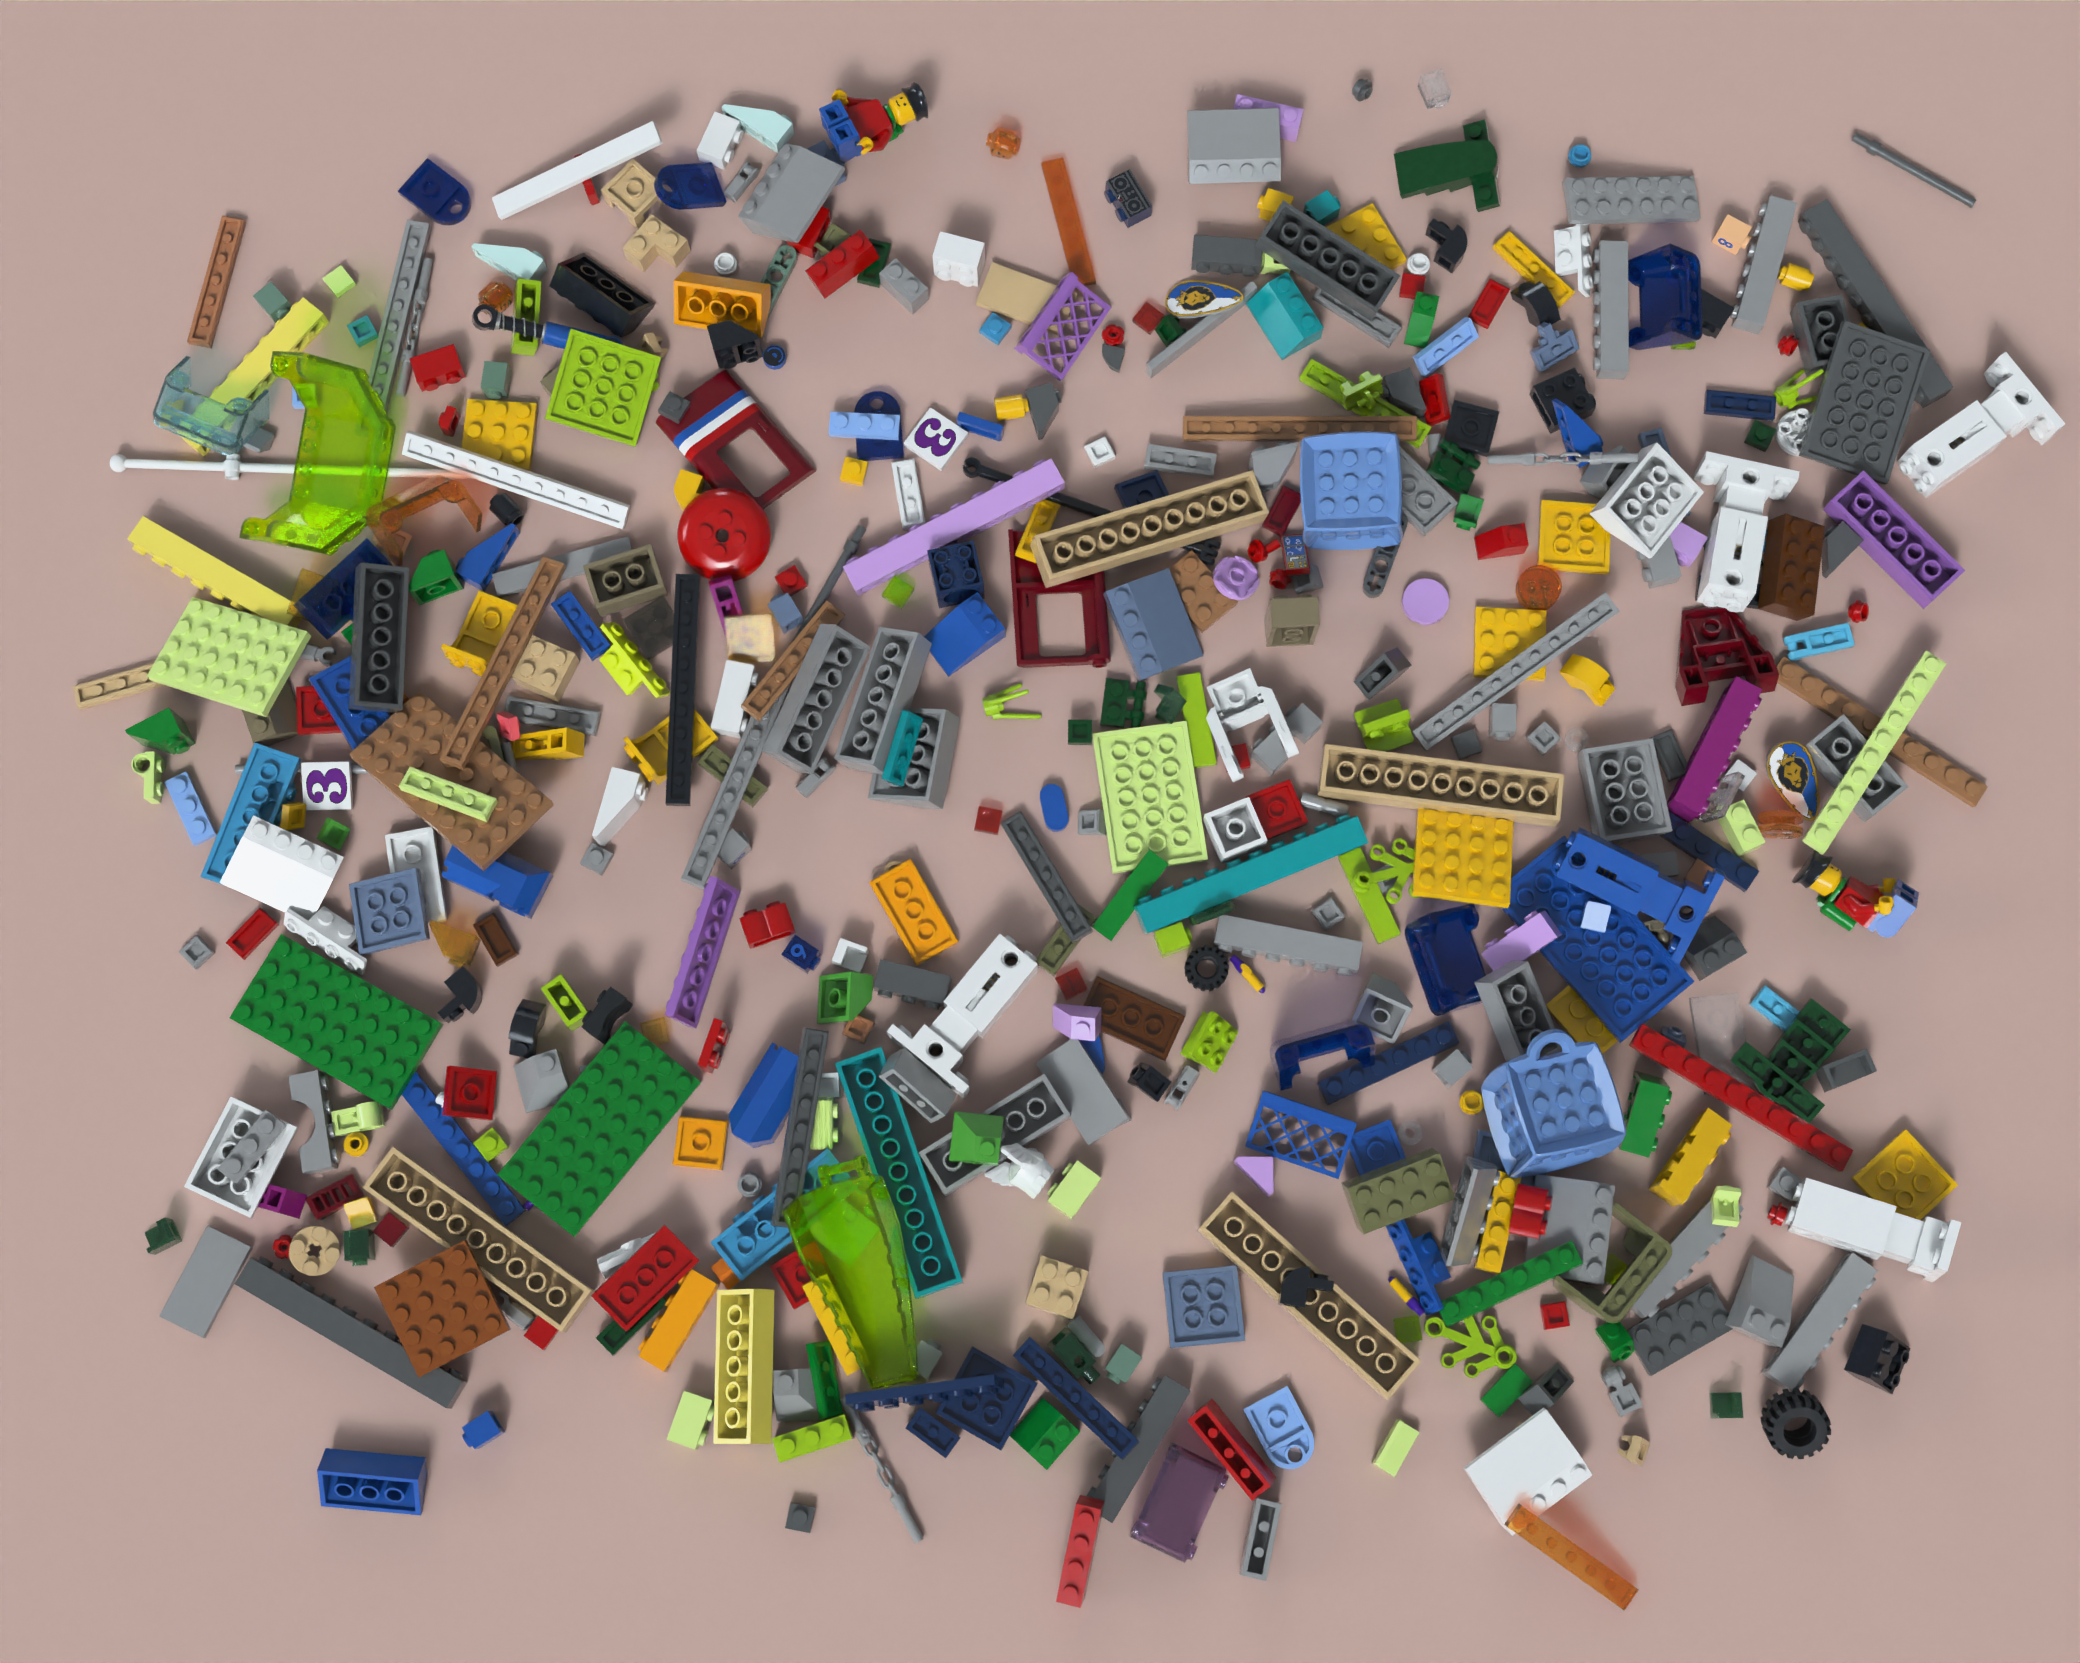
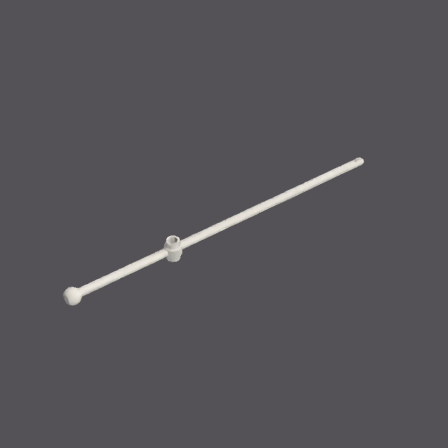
M115 454L110 458V467L115 472H123L127 468L224 471L225 478L229 480H239V474L242 472L473 479L446 469L240 462L241 456L238 454H227L226 460L223 462L127 459L121 454Z

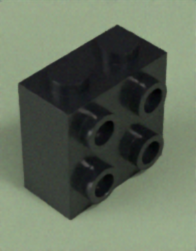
M1575 367L1534 385L1529 394L1550 434L1560 430L1552 403L1553 399L1556 398L1566 404L1582 420L1592 416L1596 408L1594 396L1588 393L1585 387V380L1582 374H1578Z

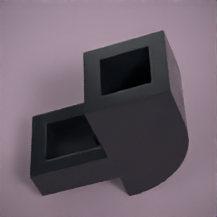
M1433 218L1428 225L1425 235L1441 245L1436 252L1434 262L1450 273H1453L1461 263L1467 248L1466 233L1458 224L1452 231L1446 223L1438 222Z
M1527 281L1510 292L1512 300L1525 308L1529 323L1535 327L1542 322L1551 323L1552 325L1561 320L1557 304L1550 291L1542 282L1539 281L1534 284L1531 281Z
M462 966L444 981L456 996L437 1012L447 1023L460 1019L464 1015L466 1008L474 1014L482 1002V990L478 981Z
M522 999L515 1011L508 1036V1039H511L510 1055L527 1059L536 1055L537 1038L544 1026L546 1004Z
M1311 1267L1297 1268L1283 1279L1280 1286L1278 1304L1305 1308L1307 1289L1332 1292L1334 1281L1328 1280L1329 1276L1314 1273L1313 1278L1309 1277Z

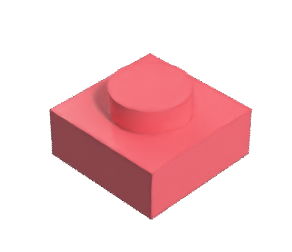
M506 711L497 713L500 736L511 741L520 739L519 730L521 726L517 716Z

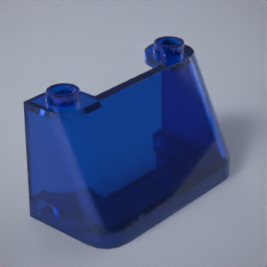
M1670 243L1628 260V280L1633 285L1639 287L1640 327L1630 329L1629 347L1635 350H1645L1686 344L1701 339L1703 332L1701 266L1698 257L1694 253Z
M1473 903L1428 913L1409 923L1405 928V938L1431 1012L1436 1016L1449 1014L1482 1003L1474 982L1486 976L1471 933V931L1477 928L1479 923V914Z
M1351 1020L1274 1042L1270 1047V1059L1280 1090L1292 1088L1293 1077L1301 1073L1298 1064L1300 1061L1336 1051L1345 1050L1347 1060L1357 1059L1361 1062L1363 1068L1375 1065V1042L1370 1029L1358 1021Z

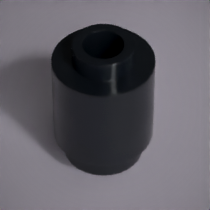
M498 493L490 500L489 510L504 525L507 526L512 523L517 526L523 520L522 508L506 493Z

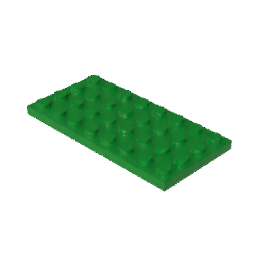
M282 934L229 1017L391 1110L395 1107L443 1027V1024Z
M625 1021L497 1175L573 1237H576L698 1088L701 1081Z

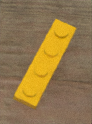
M1497 1171L1500 1172V1178L1497 1186L1492 1187L1490 1195L1493 1196L1491 1209L1486 1212V1227L1484 1233L1481 1234L1474 1268L1500 1274L1509 1236V1226L1518 1183H1521L1522 1177L1510 1178L1507 1173Z
M825 1274L802 1285L846 1375L848 1376L869 1365Z

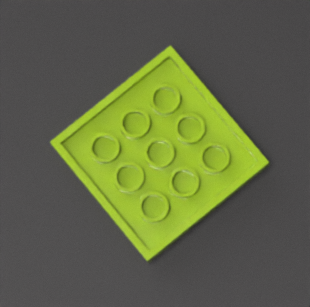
M570 329L545 420L636 447L661 357Z

